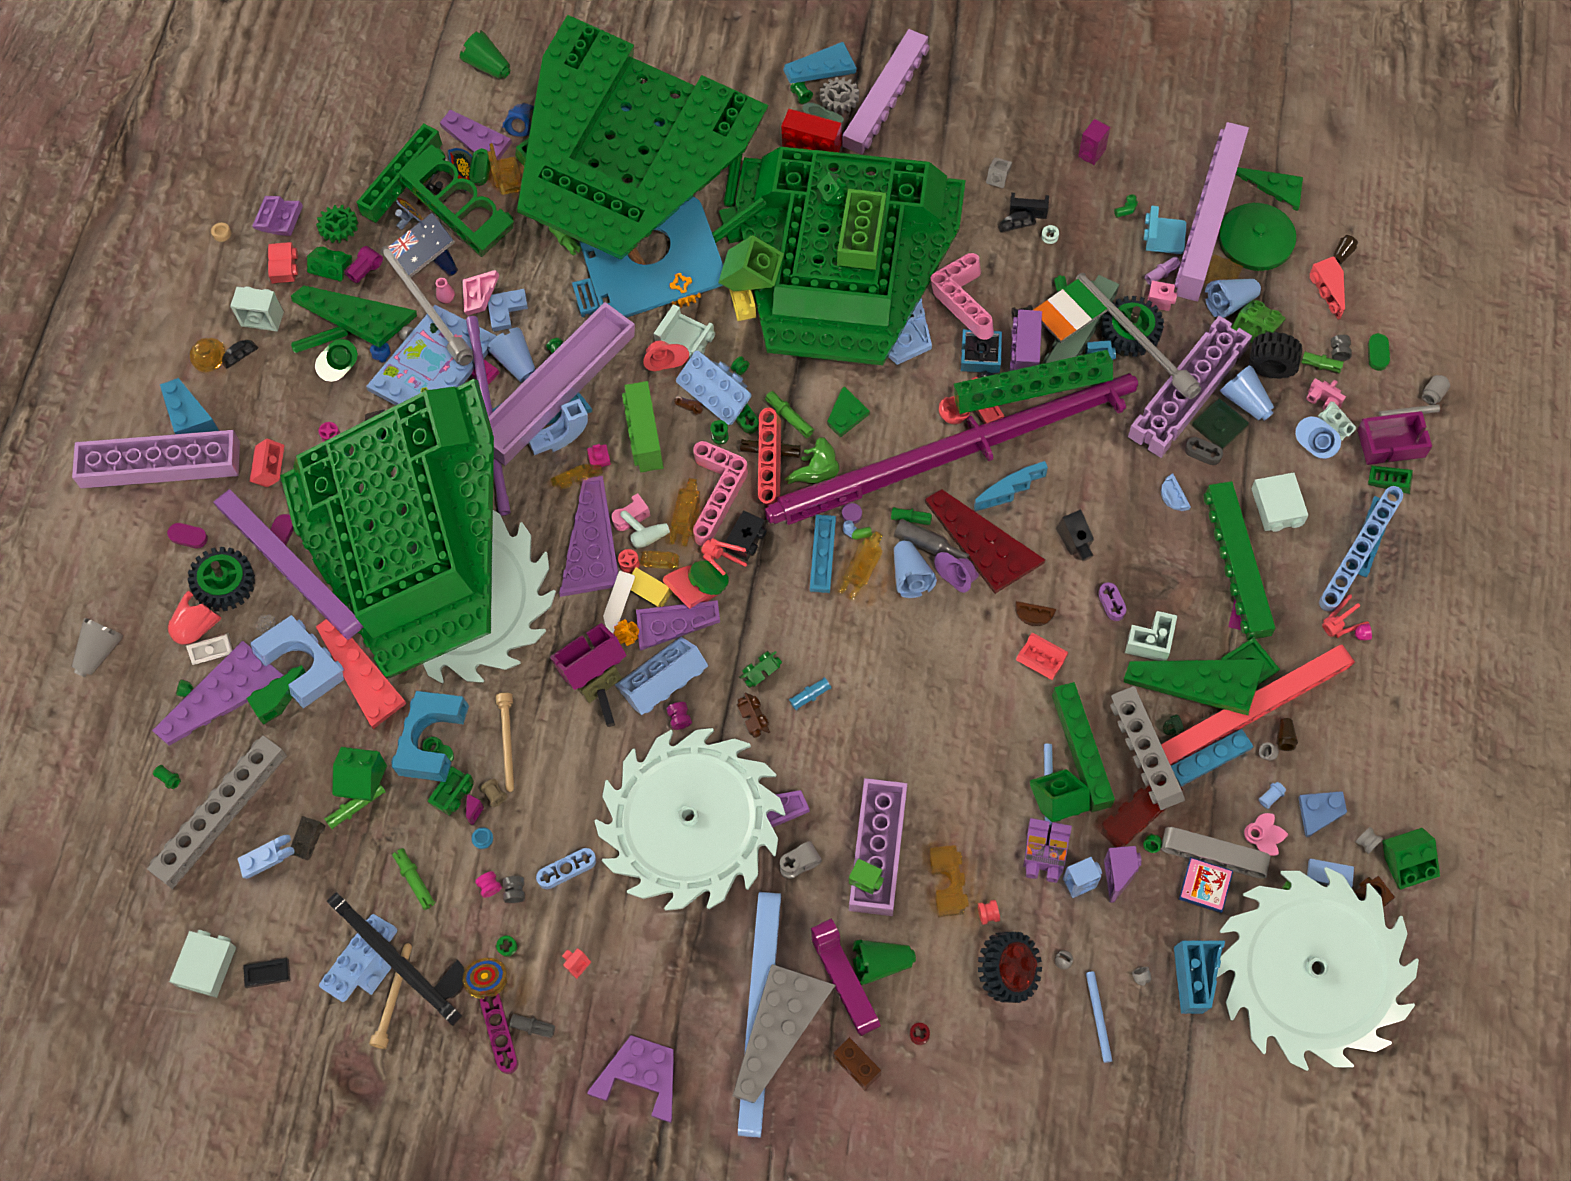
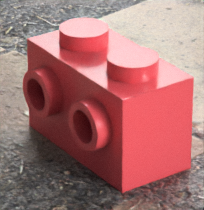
M266 438L255 446L250 482L268 488L279 481L284 452L283 444Z

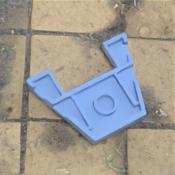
M922 298L888 356L897 365L932 349Z

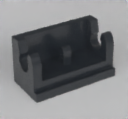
M1011 192L1009 215L1026 211L1031 212L1035 218L1047 219L1049 195H1045L1044 200L1015 198V193Z

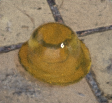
M201 338L190 351L192 365L202 372L215 370L222 363L225 347L218 339Z

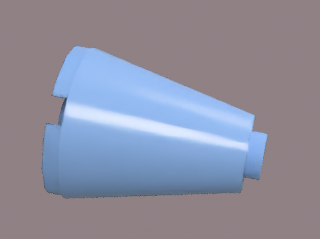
M1255 279L1211 281L1205 289V293L1208 292V298L1205 299L1207 307L1213 316L1226 318L1260 295L1261 286Z
M516 327L509 329L510 333L507 335L501 333L489 343L488 351L522 383L536 369L523 332L520 328Z
M1250 365L1220 390L1224 396L1257 420L1262 418L1265 421L1273 414L1272 409L1274 406L1254 368Z
M905 540L898 542L894 547L895 578L898 593L904 598H916L922 596L921 592L925 590L930 592L937 582L934 572L912 542Z

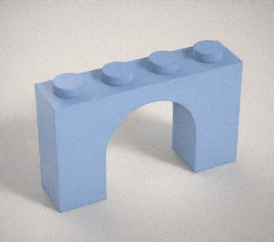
M292 615L251 642L253 654L264 666L290 651H302L314 659L312 667L289 684L291 696L302 708H305L344 680V668L338 661L334 662L330 652L325 647L321 648L314 634H309L302 621L296 620Z

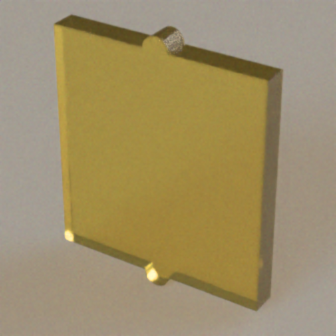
M1214 254L1209 263L1204 283L1208 284L1214 280L1238 279L1243 266L1232 262L1231 259H1225Z

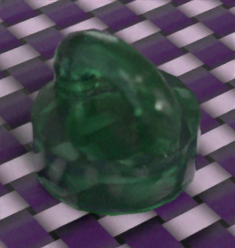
M1179 715L1169 716V720L1164 722L1163 732L1165 734L1177 736L1184 732Z

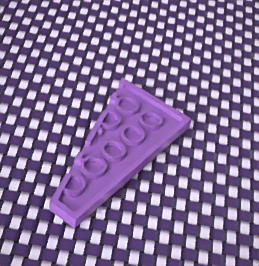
M242 641L152 731L170 746L190 735L198 727L208 725L216 717L224 716L248 702L246 698L251 696L252 692L266 687L272 680L281 678L284 675L271 664L264 666L253 654L252 648Z

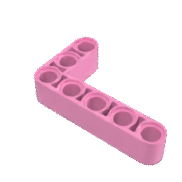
M969 253L932 274V291L934 296L978 338L985 340L991 338L994 334L992 317L961 288L978 278L981 274L979 256Z
M700 441L693 448L695 462L699 466L722 475L693 528L696 544L703 546L708 539L715 537L748 475L745 458L708 442ZM701 452L707 453L705 455H699ZM724 460V462L718 463L717 461ZM736 467H742L741 470H735ZM728 483L734 484L733 486H726ZM720 499L725 500L723 503L717 502ZM709 516H716L715 519H708ZM701 532L707 533L705 536L699 535Z

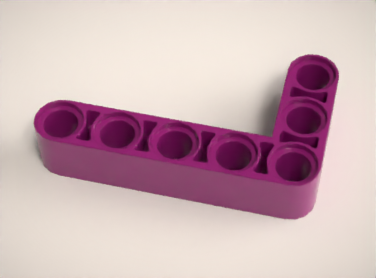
M832 918L812 927V943L860 1037L881 1027L878 1017L840 945V934Z

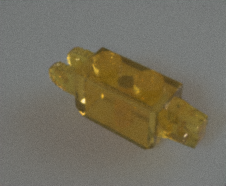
M689 478L686 488H679L671 521L670 544H675L677 534H682V546L687 547L689 537L694 533L693 528L696 524L700 507V491L696 490L697 479Z
M875 531L869 540L865 539L859 544L842 577L843 582L838 592L843 594L850 583L854 588L849 598L854 600L861 587L866 585L883 552L881 550L882 547L878 546L883 536L882 534Z

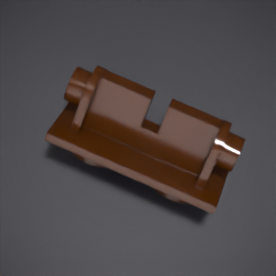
M744 693L745 697L738 699L737 706L744 719L748 716L751 717L745 721L749 734L756 738L761 735V731L770 733L768 719L759 708L761 707L759 699L756 696Z

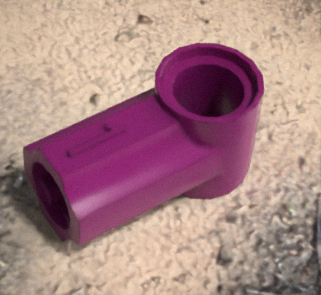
M368 246L362 247L358 252L357 259L346 269V276L354 283H359L371 269L376 270L380 267L383 256Z

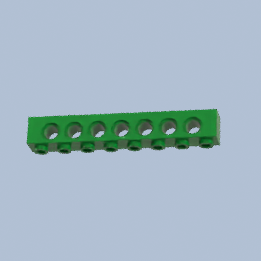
M1103 350L954 383L955 403L959 413L963 414L1113 380V360L1108 351Z

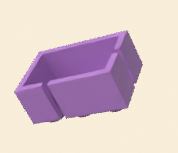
M1018 310L1017 317L1013 318L1009 371L1039 365L1042 311Z

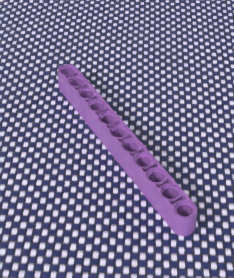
M230 489L213 502L237 529L347 640L351 639L363 628L355 615Z

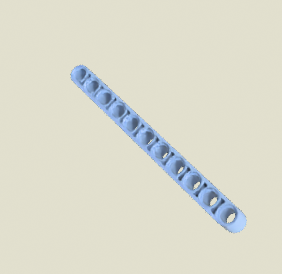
M759 892L745 1051L770 966L772 964L776 965L781 893ZM765 1088L755 1103L740 1099L738 1136L761 1138Z

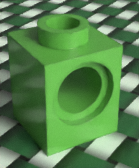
M858 858L849 876V884L873 895L875 889L879 890L884 881V878L881 877L882 869Z

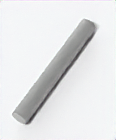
M1436 404L1379 411V416L1422 411L1423 414L1440 412V406Z

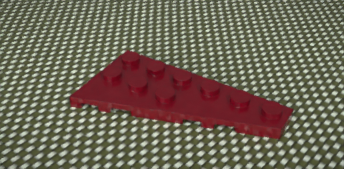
M943 489L925 499L927 506L959 548L969 554L968 559L995 594L1045 563L1044 558Z

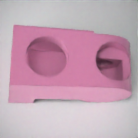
M638 493L631 497V504L623 509H616L612 513V522L616 530L625 531L632 527L620 515L624 510L631 514L638 522L650 516L648 506Z

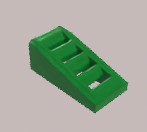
M1371 465L1368 485L1383 489L1396 486L1403 493L1410 494L1413 470ZM1377 473H1381L1380 480H1376ZM1385 475H1389L1388 481H1384ZM1393 476L1397 477L1396 482H1393Z

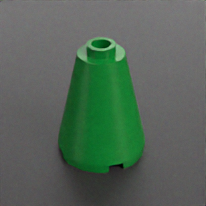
M480 30V33L476 31L468 38L463 45L466 47L464 53L460 52L459 58L463 62L498 79L506 78L510 74L509 62L482 30Z
M855 940L853 943L852 952L856 951V958L853 959L854 973L859 982L861 981V985H866L909 969L916 961L915 951L909 945L869 940Z

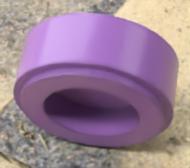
M855 503L845 505L842 509L843 520L853 521V524L858 523L862 518L861 507Z

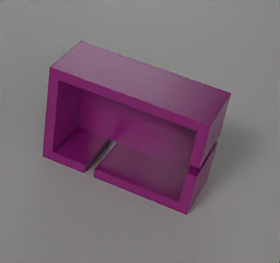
M1422 411L1362 419L1357 432L1366 464L1385 463L1386 459H1388V462L1426 458L1432 448V443L1428 430L1425 431L1427 426Z
M602 623L586 632L594 646L593 650H591L582 635L550 656L560 676L573 690L582 688L588 681L602 675L606 669L620 663L627 656L617 637Z

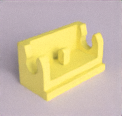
M729 289L737 321L756 318V307L752 291H732Z
M635 568L632 572V575H635L631 591L655 606L663 607L673 594V591L667 585L638 568Z

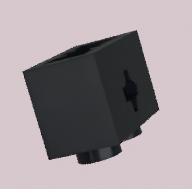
M743 510L725 543L745 548L746 551L742 552L725 548L726 552L748 561L749 557L754 556L756 553L758 541L766 535L765 520Z

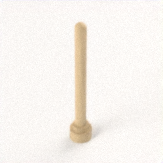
M499 693L496 695V705L501 709L505 786L508 792H512L514 790L509 708L513 704V696L511 693Z
M404 944L401 956L409 960L412 950L411 944ZM397 972L394 975L378 1031H375L369 1042L370 1046L380 1049H387L389 1039L386 1033L403 980Z

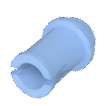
M1272 783L1270 785L1271 788L1259 798L1258 801L1266 809H1269L1279 797H1284L1286 789L1281 783Z

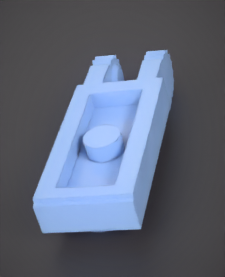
M282 835L239 857L238 862L242 877L246 879L251 878L294 854L293 847L280 850L281 846L291 841L290 835Z

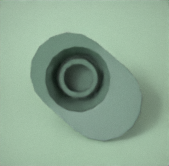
M805 103L802 106L805 113L841 123L844 121L841 115L818 104Z

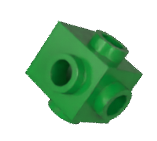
M830 172L817 185L823 194V199L829 204L840 205L847 198L849 189L847 186L848 182L841 175Z

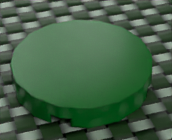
M709 561L695 562L688 573L691 584L694 587L695 585L699 587V591L709 595L722 593L729 583L727 573L722 575Z

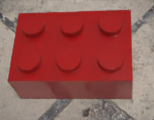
M788 109L781 125L782 147L839 153L842 146L841 122Z

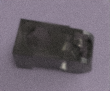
M302 816L291 847L294 848L292 856L309 860L326 825Z

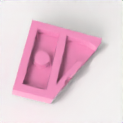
M496 270L463 279L464 312L467 316L485 311L499 278V273Z

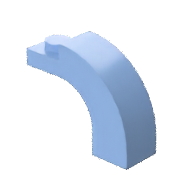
M580 398L561 405L562 414L560 418L551 426L542 429L528 443L534 455L549 449L555 452L570 444L583 432L588 422V414Z

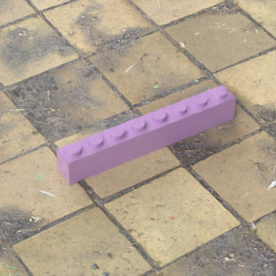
M908 29L844 132L843 147L859 154H863L866 148L869 149L873 136L877 135L880 131L881 123L887 120L889 110L895 107L897 97L903 94L907 81H911L915 68H919L923 55H927L930 47L928 45V36Z

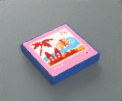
M1190 857L1178 900L1222 913L1233 870Z

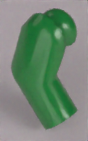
M1128 195L1125 205L1114 209L1116 218L1134 213L1138 205L1136 195Z

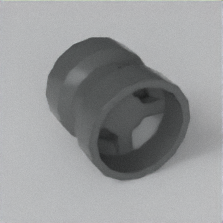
M1336 335L1331 338V347L1333 348L1331 352L1332 359L1338 361L1349 360L1352 357V350L1349 348L1351 338L1348 335Z
M510 876L503 878L502 883L505 888L503 901L505 903L525 901V892L523 891V886L525 885L524 877Z

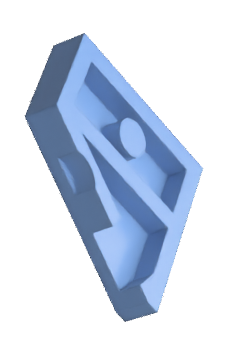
M1343 791L1306 794L1298 797L1306 837L1312 836L1318 830L1325 828L1331 822L1347 813Z

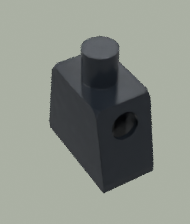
M1081 509L1062 517L1056 530L1069 553L1073 555L1078 552L1082 561L1092 558L1094 555L1090 545L1094 541V537Z

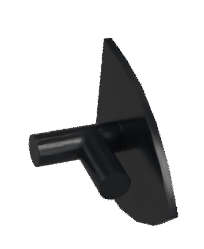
M439 171L433 174L426 185V188L435 195L439 194L443 187V183L437 181L434 185V182L440 175Z

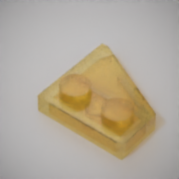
M582 464L550 480L552 486L564 489L572 486V483L602 474L603 470L601 465Z

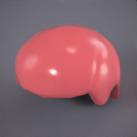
M954 396L945 397L939 403V415L949 424L958 425L970 415V412L959 413Z

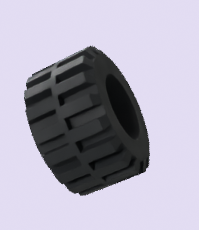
M1266 332L1265 334H1259L1252 343L1249 365L1254 368L1257 374L1264 377L1289 378L1299 371L1303 349L1302 344L1299 343L1298 339L1285 333Z

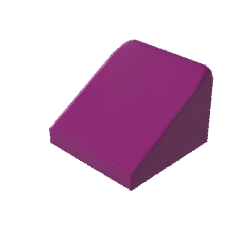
M467 794L466 818L473 825L483 811L484 806L480 800Z

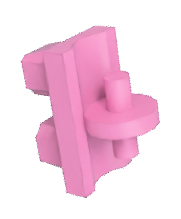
M1315 378L1308 390L1306 400L1312 404H1316L1319 399L1325 402L1322 407L1325 410L1331 401L1341 408L1346 396L1342 395L1341 390L1336 388L1338 383L1336 380L1330 384L1326 381L1322 383Z

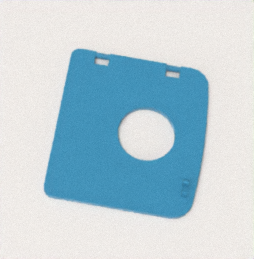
M693 197L686 201L660 227L654 229L666 234L671 243L667 255L656 263L649 265L638 264L632 261L628 255L621 260L580 241L600 306L604 303L602 298L609 296L610 303L607 304L627 318L672 303V301L675 302L678 299L723 286L718 283L723 263L704 209L697 198ZM594 251L596 257L589 258L588 252ZM677 273L692 279V283L688 285L687 292L685 293L670 288V283L674 281L675 274ZM678 277L679 280L676 286L679 285L684 290L683 286L686 281H682Z

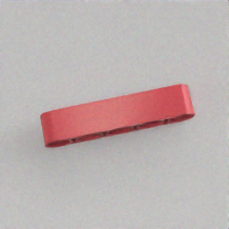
M772 408L763 409L759 415L758 497L768 507V505L776 503L777 497H780L781 418ZM773 415V421L767 423V418ZM769 435H774L772 441L766 442V438ZM769 454H774L773 459L767 462L766 457ZM773 473V478L770 481H766V476ZM773 493L772 499L765 501L766 495Z

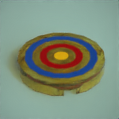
M482 958L474 961L463 974L466 992L478 999L497 995L504 989L508 979L504 964L494 958Z

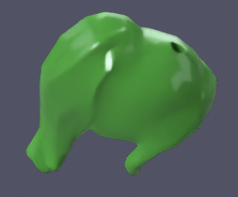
M819 437L816 440L815 447L804 450L806 454L813 453L809 456L801 457L803 461L811 459L809 466L795 470L784 480L787 481V484L797 481L820 483L834 478L839 472V464L835 460L836 454L831 444L824 437Z

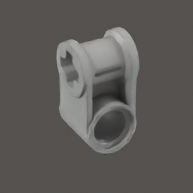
M812 842L803 843L781 857L780 873L783 877L788 879L794 878L807 870L815 868L822 862Z

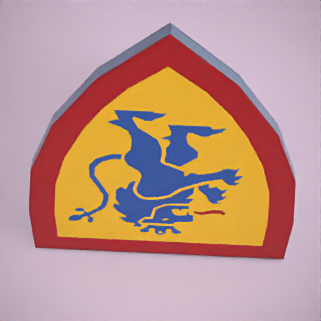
M402 198L396 199L397 204L406 211L404 212L401 209L396 211V216L401 218L396 224L399 229L402 230L413 217L419 222L424 219L409 202Z

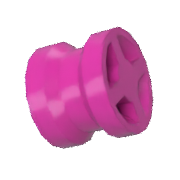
M333 422L323 423L318 430L323 442L340 434L337 425Z
M494 871L487 872L475 880L477 887L481 888L483 898L493 896L502 889L500 882L496 881Z

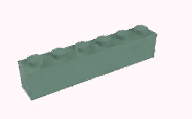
M1098 275L1096 280L1091 282L1113 302L1117 296L1119 284ZM1104 314L1061 343L1056 339L1052 346V353H1047L1043 364L1081 355L1087 346V342L1090 341L1102 321Z

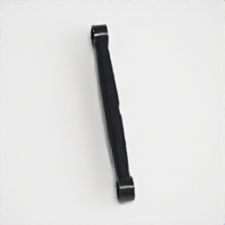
M337 892L326 901L372 949L452 1026L458 1022L462 1015L438 993L405 957H402L396 951V948L360 916Z

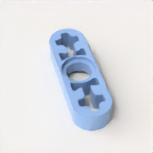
M583 848L540 869L536 875V880L541 888L551 889L593 868L596 864V856L591 849ZM585 854L590 857V862L587 864L585 861H582V856ZM574 859H576L580 868L577 869L573 861ZM565 863H569L573 867L569 874H563L560 871L561 866ZM554 869H556L560 878L557 879L556 875H554ZM544 874L552 876L550 877L549 883H546V881H541L544 879Z

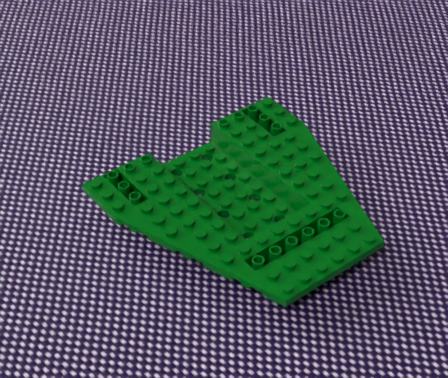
M567 15L542 57L517 212L622 260L638 246L641 240L652 234L656 227H660L680 209L681 205L693 198L697 191H701L720 174L721 170L733 163L737 156H741L746 151L769 105L703 75L700 76L696 85L681 80L633 58L634 44ZM645 79L647 82L641 84L637 80ZM678 94L680 97L674 99L670 95ZM628 106L631 110L623 111L621 108ZM661 121L664 125L659 127L655 125V122ZM607 134H612L615 136V138L607 139L605 136ZM645 149L649 153L642 155L639 153V150ZM594 162L597 163L599 166L596 168H591L589 164ZM630 178L632 182L625 183L623 182V179Z
M779 147L764 155L762 159L744 157L736 196L737 214L759 198H763L766 201L767 207L740 226L743 241L753 235L784 253L774 287L753 289L767 353L884 365L928 287L932 274L937 271L960 230L966 180L947 178L946 174L927 161ZM830 168H837L838 170L835 171V172H832V171H830L829 169H830ZM869 171H872V172H875L876 174H875V175H867L866 173L869 172ZM828 172L841 175L848 182L847 186L849 189L886 193V210L876 270L837 265V251L846 200L837 205L829 204L823 199V194L817 185ZM826 228L828 229V231L822 233L819 231V229ZM816 259L823 260L821 264H816L813 261Z
M472 379L458 387L426 390L296 455L294 469L280 475L294 531L303 540L302 544L305 549L309 550L313 556L312 560L326 583L331 585L333 594L355 615L363 626L358 633L362 635L366 647L372 651L375 656V662L386 678L394 677L491 634L494 435L478 380ZM386 430V437L382 440L381 435ZM353 446L354 452L352 455H350L349 451L350 448ZM396 467V475L392 477L391 472ZM363 483L364 488L363 491L360 493L359 487L360 484ZM406 505L407 511L402 515L401 510ZM373 521L374 526L370 531L369 524ZM416 543L417 550L415 553H412L411 548ZM381 559H383L384 564L383 567L380 569L379 562Z

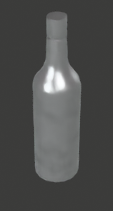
M904 519L900 520L895 530V538L902 541H910L914 546L934 555L947 552L956 558L968 559L969 554L952 547L945 537Z

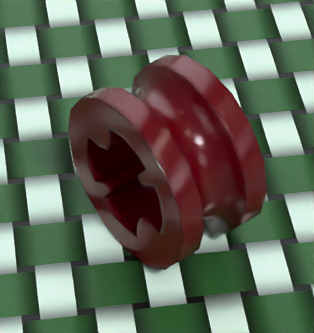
M915 1023L910 1029L911 1041L916 1045H923L928 1042L930 1037L929 1027L924 1023ZM919 1028L920 1031L924 1030L926 1032L923 1039L919 1036H914L916 1029Z

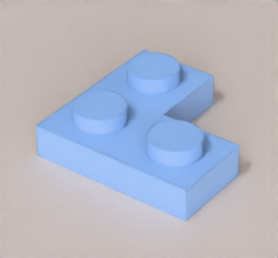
M525 289L491 295L488 307L493 332L512 328L509 312L528 309Z

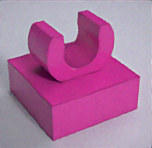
M484 360L489 385L499 374V370ZM474 369L472 377L477 380L476 370Z
M597 444L587 448L591 469L611 465L606 444Z

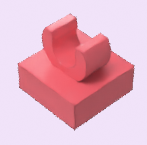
M578 948L574 953L567 949L562 955L566 960L563 966L576 979L591 963L588 957Z

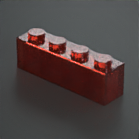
M1162 781V782H1159L1157 785H1158V786H1162V785H1164L1166 782ZM1150 785L1145 789L1140 788L1133 795L1134 799L1130 803L1126 801L1118 808L1117 811L1119 813L1115 817L1111 815L1102 823L1104 827L1101 834L1115 848L1125 847L1165 810H1160L1158 803L1153 804L1148 793L1152 791Z

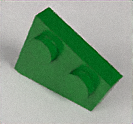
M844 386L828 418L827 425L841 438L870 415V411Z

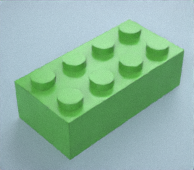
M848 189L837 251V265L876 270L886 210V193Z
M648 381L624 385L626 393H622L634 464L635 466L639 465L640 473L664 469Z

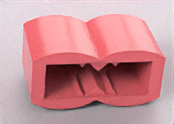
M292 242L269 244L268 274L271 282H295V276L298 275V267L295 264V259H298L297 248L293 247Z

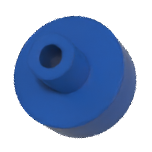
M385 343L380 348L375 345L370 347L372 358L379 360L381 363L386 362L391 354L388 343Z

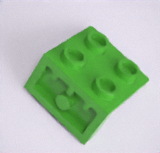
M1252 300L1240 311L1232 329L1237 331L1240 328L1252 335L1250 342L1253 343L1254 338L1259 334L1275 332L1285 321L1286 317L1282 316L1277 310L1269 309L1261 301Z

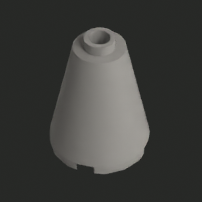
M84 618L72 667L75 668L74 673L86 677L87 674L92 675L122 640L124 635Z

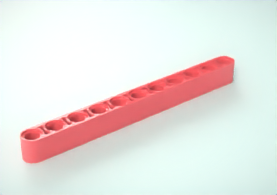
M1339 645L1256 691L1249 715L1224 709L1166 741L1161 746L1170 766L1218 742L1345 671L1355 663L1354 659L1343 645Z

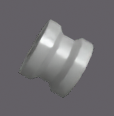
M1369 827L1355 842L1358 845H1362L1365 848V852L1369 854L1383 838L1374 834V830Z

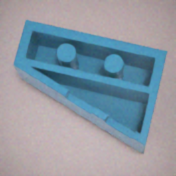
M179 378L160 384L175 434L219 431L213 419Z
M1181 941L1174 946L1181 1014H1203L1212 1008L1217 984L1216 978L1221 964L1220 958L1225 941Z

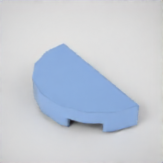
M1171 474L1162 484L1161 496L1163 501L1174 510H1190L1191 506L1174 474Z

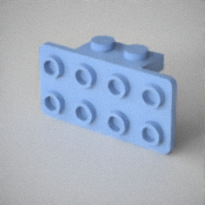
M695 351L676 378V382L722 421L732 425L752 395L746 389L747 385L742 382L743 378L735 372L732 374L729 371L730 367L721 361L719 363L711 361L702 352Z
M374 914L366 920L388 942L397 933L395 926ZM357 933L343 953L337 958L328 973L323 977L319 987L341 1002H345L357 985L372 995L392 967Z

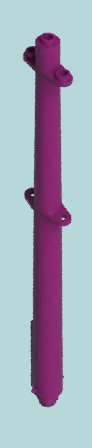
M1128 373L1111 381L1099 383L1098 385L980 426L970 415L966 418L969 430L777 497L776 503L770 504L768 508L764 509L767 520L770 524L785 521L787 525L861 499L864 494L980 450L987 461H992L993 453L990 448L991 446L1108 401L1118 414L1122 413L1126 409L1124 399L1120 397L1136 392L1138 380L1135 376Z

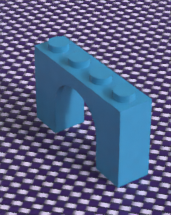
M416 691L414 698L410 702L409 715L404 721L402 736L398 739L396 755L392 758V768L399 776L446 782L452 762L445 754L419 750L418 739L426 727L436 722L464 724L469 705L462 696Z

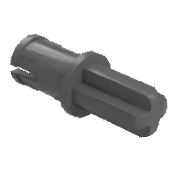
M515 1013L512 1015L510 1028L526 1031L528 1035L533 1033L547 1038H552L555 1033V1026L552 1024L537 1021L535 1017L530 1019Z

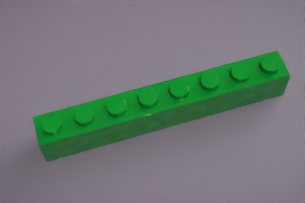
M1233 482L1209 485L1206 493H1204V502L1206 505H1209V519L1211 523H1214L1215 540L1219 541L1220 557L1224 559L1226 565L1224 568L1227 578H1230V592L1232 596H1235L1236 613L1240 615L1242 620L1240 624L1243 634H1246L1247 640L1253 637L1255 639L1270 637L1276 627Z

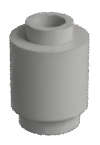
M1442 375L1433 376L1423 390L1422 399L1430 405L1440 402L1450 388L1449 380Z

